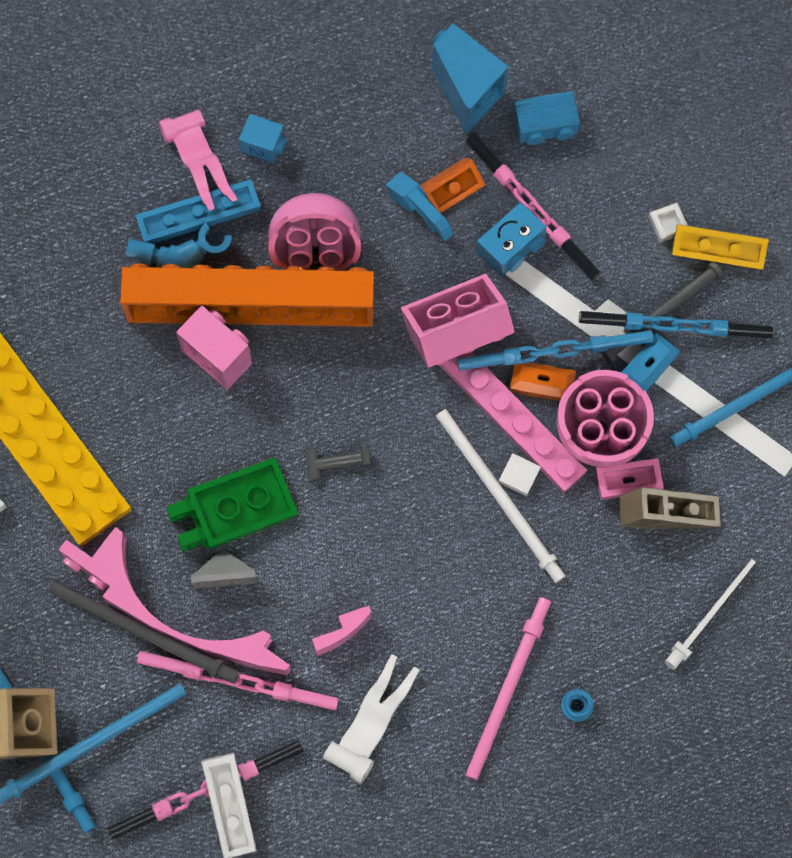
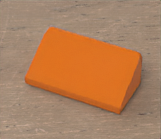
M463 158L420 186L427 195V200L441 214L486 184L473 159Z

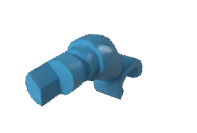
M205 223L199 231L198 241L194 242L192 239L178 246L171 245L170 248L161 246L160 249H157L155 244L129 239L125 257L139 259L140 264L151 266L152 263L157 264V268H162L165 264H175L181 268H193V266L205 259L204 254L211 256L226 254L232 246V235H226L221 245L211 246L206 242L210 228Z

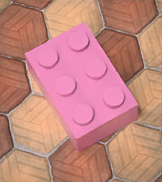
M487 274L400 307L409 337L428 368L443 364L447 360L461 354L473 352L476 348L491 342L500 341L506 336L515 333L507 302Z

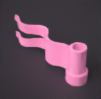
M198 109L175 119L169 117L158 121L165 142L167 144L175 143L185 167L189 168L199 195L208 210H213L215 207L209 192L204 166H207L223 195L229 198L231 202L236 201L237 197L228 185L219 159L210 150L201 130L202 127H205V122L200 110Z

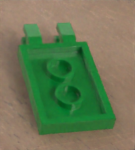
M276 457L187 489V495L184 496V500L166 506V512L171 524L186 519L191 515L195 525V529L178 535V543L182 552L196 548L201 544L204 549L209 548L211 550L298 517V511Z

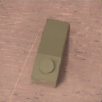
M645 487L619 495L622 527L641 529H709L721 527L719 496Z

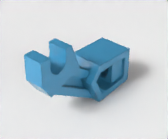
M400 171L385 185L392 200L409 213L415 210L422 217L432 233L437 231L443 241H446L454 234L445 217L427 200L428 197L419 183Z

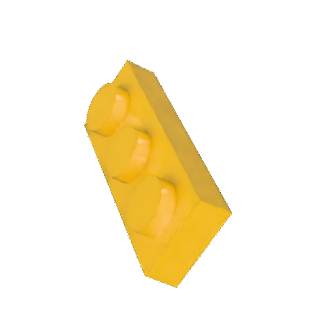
M677 224L671 254L763 270L769 239Z

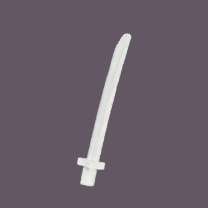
M753 559L737 576L684 644L678 641L671 649L673 652L665 661L669 668L675 670L682 660L685 661L692 651L688 647L756 563Z

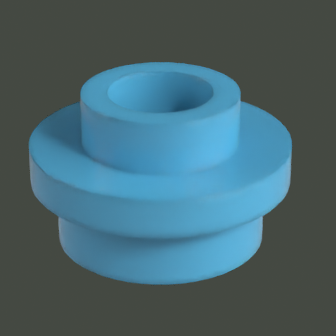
M581 689L570 690L564 695L561 702L564 716L573 722H582L588 719L594 708L592 697ZM575 700L583 704V709L579 712L574 711L571 707V703Z

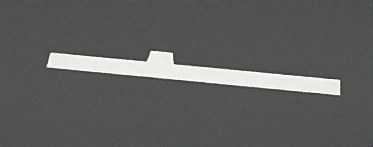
M523 261L516 271L512 273L508 271L505 274L591 337L625 334L623 332L624 327L579 323L580 311L626 314L624 310L610 300H607L594 311L526 261ZM641 344L628 346L617 356L629 364L644 346ZM649 360L645 366L650 367L654 363L653 360ZM669 366L655 382L702 417L724 406L722 402L672 366ZM737 413L714 425L783 476L791 469L792 453Z

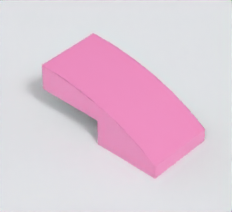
M366 606L340 615L339 623L341 629L313 638V646L317 656L339 647L357 634L371 618L370 607Z

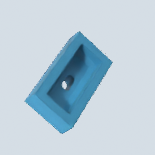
M657 332L653 336V343H647L621 372L628 375V378L634 381L643 391L645 390L646 393L681 352ZM649 360H653L654 363L650 367L645 366Z

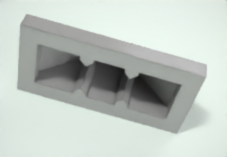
M222 549L191 576V583L194 589L257 583V576L255 570Z

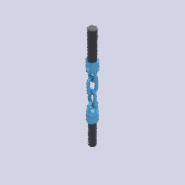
M580 311L578 318L579 323L621 326L624 329L630 330L654 328L658 331L697 332L717 337L733 335L772 338L773 336L772 326L728 323L727 320H686L664 316H642V313L626 312V314L589 311ZM643 321H651L650 324H643ZM660 321L673 322L671 327L658 326ZM681 324H691V325H693V327H680V326H681ZM702 324L709 325V330H702Z

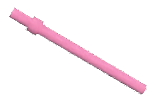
M539 597L531 619H527L522 630L524 636L465 776L471 779L478 780L535 640L540 639L544 630L542 624L551 604V601Z

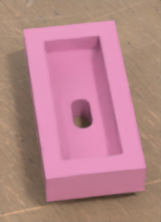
M658 458L628 462L615 467H596L595 469L600 500L619 498V495L641 487L664 489ZM633 479L634 482L625 484L623 480Z

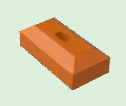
M533 362L514 365L510 391L512 393L560 402L563 393L575 382L576 371ZM538 377L547 378L549 381L539 380Z

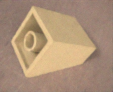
M0 689V759L57 755L55 689Z

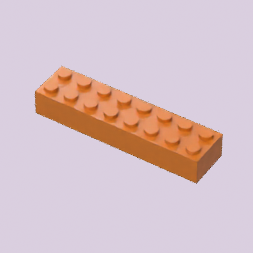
M132 264L131 267H122L120 303L128 323L184 324L202 305L209 312L214 309L225 319V324L373 327L374 271H368L361 267H354L349 269V271H336L333 267L305 270L303 267L291 266L287 270H274L270 266L243 269L241 266L228 265L224 269H212L208 265L181 268L175 264H165L162 268H150L146 264Z

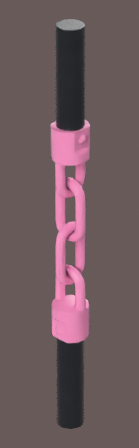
M475 134L469 136L466 143L494 172L493 176L503 187L506 186L519 202H522L547 226L546 232L559 249L563 248L591 280L596 278L600 271L575 245L569 233L562 226H559L554 219L549 217L547 212L537 203L536 199L517 181L515 174L506 164L503 165ZM511 182L517 186L515 189L510 185ZM522 192L531 201L529 205L520 197ZM537 208L545 218L541 219L534 210ZM550 223L556 228L553 232L548 228Z
M299 740L256 760H248L245 764H239V777L244 781H248L251 777H256L259 772L303 753ZM206 780L201 784L200 790L189 795L184 792L171 795L152 804L151 808L108 827L111 839L118 838L157 819L161 821L186 809L191 799L202 794L210 797L206 787ZM183 797L180 799V802L184 804L173 809L170 801Z

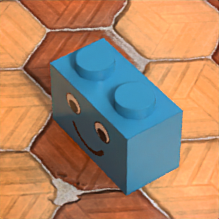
M520 202L477 240L476 253L503 277L508 271L511 273L516 271L522 265L523 258L531 251L533 253L537 252L545 244L547 226Z

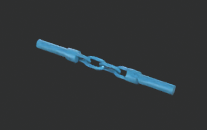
M652 330L608 337L605 335L592 336L589 338V342L579 343L577 340H565L555 342L552 347L536 349L534 346L503 349L502 352L457 358L458 370L500 364L510 366L533 362L540 356L571 357L578 355L581 350L588 349L593 354L608 351L611 348L653 343L654 339ZM574 344L572 349L575 351L559 353L560 349L558 346ZM531 350L529 352V355L532 356L531 358L521 359V351Z

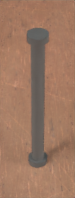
M712 261L707 265V270L648 316L667 317L712 280H719L723 277L722 269L717 263ZM643 321V324H650L651 321ZM650 329L629 330L625 334L649 331ZM628 346L611 348L600 353L608 363L612 364L616 360V356Z

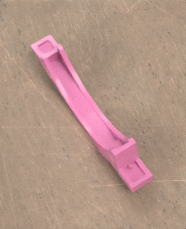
M115 527L93 557H90L68 540L60 547L59 551L65 557L62 562L76 573L82 569L90 575L88 581L98 589L103 591L107 587V591L102 596L106 603L137 622L206 655L262 671L283 675L290 673V665L268 650L273 640L270 639L271 635L265 631L239 639L205 640L177 632L155 618L143 606L133 590L126 563L127 539L118 528Z

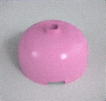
M307 193L288 200L275 212L269 226L268 251L273 264L277 268L280 266L287 270L288 267L299 266L305 268V270H318L308 268L313 262L312 247L319 246V262L325 267H333L336 271H343L352 263L356 264L361 253L360 226L354 212L341 200L327 194Z
M596 370L578 377V380L573 382L563 393L557 411L558 434L568 452L587 465L601 468L619 466L633 459L645 446L654 422L652 403L646 391H643L634 381L629 379L628 375L613 370Z

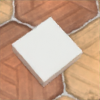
M678 203L652 211L648 215L660 243L674 238L677 224L687 225Z
M512 453L499 479V484L527 497L541 466Z

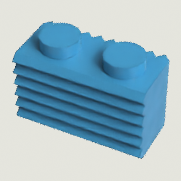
M573 91L514 100L512 111L519 143L527 142L528 145H537L548 138L552 139L555 137L557 140H567L578 134L580 119Z

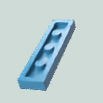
M252 179L229 186L237 197V200L233 202L223 195L219 189L211 191L210 195L215 209L210 211L203 203L200 195L136 214L143 241L151 244L200 230L205 223L209 227L261 211V205Z

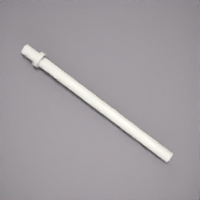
M445 409L436 415L437 419L540 561L539 567L548 572L555 584L566 577L555 562L557 560L554 554L550 555L448 411Z

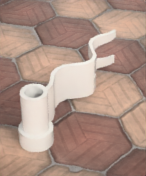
M391 654L379 679L365 696L355 720L340 743L337 744L332 741L323 756V759L348 772L350 778L360 784L365 781L374 764V761L369 759L371 753L384 735L393 713L406 697L420 669L413 667L398 689L382 704L379 703L388 686L397 660V656Z

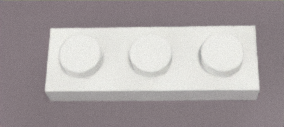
M234 752L201 760L223 857L231 858L256 851Z

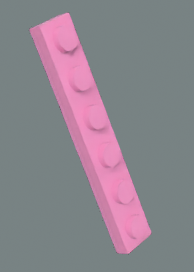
M472 352L461 354L440 364L439 366L534 464L541 466L540 470L563 494L587 473V469L568 452L557 438L487 367L458 370L457 358L475 356Z

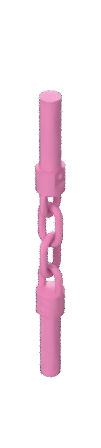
M140 651L137 658L138 664L180 673L186 678L218 682L236 686L246 691L272 695V698L286 702L293 700L336 711L339 698L294 688L292 684L279 681L273 683L245 674H240L237 682L233 684L219 676L215 679L202 675L205 669L189 661H181ZM242 680L256 682L255 687L242 685ZM264 685L273 687V691L264 689Z

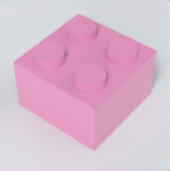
M201 305L176 332L181 351L222 387L228 390L252 365L251 350L247 344L249 340L239 330L235 329L232 332L225 326V319L217 311L212 309L209 312Z

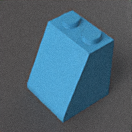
M452 23L446 31L442 29L433 39L432 72L461 128L468 134L506 92L509 66Z

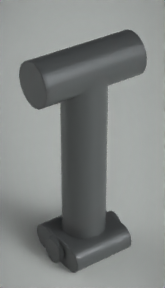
M362 446L361 452L318 458L317 449L305 450L309 482L320 481L321 470L363 464L364 469L372 468L369 446Z

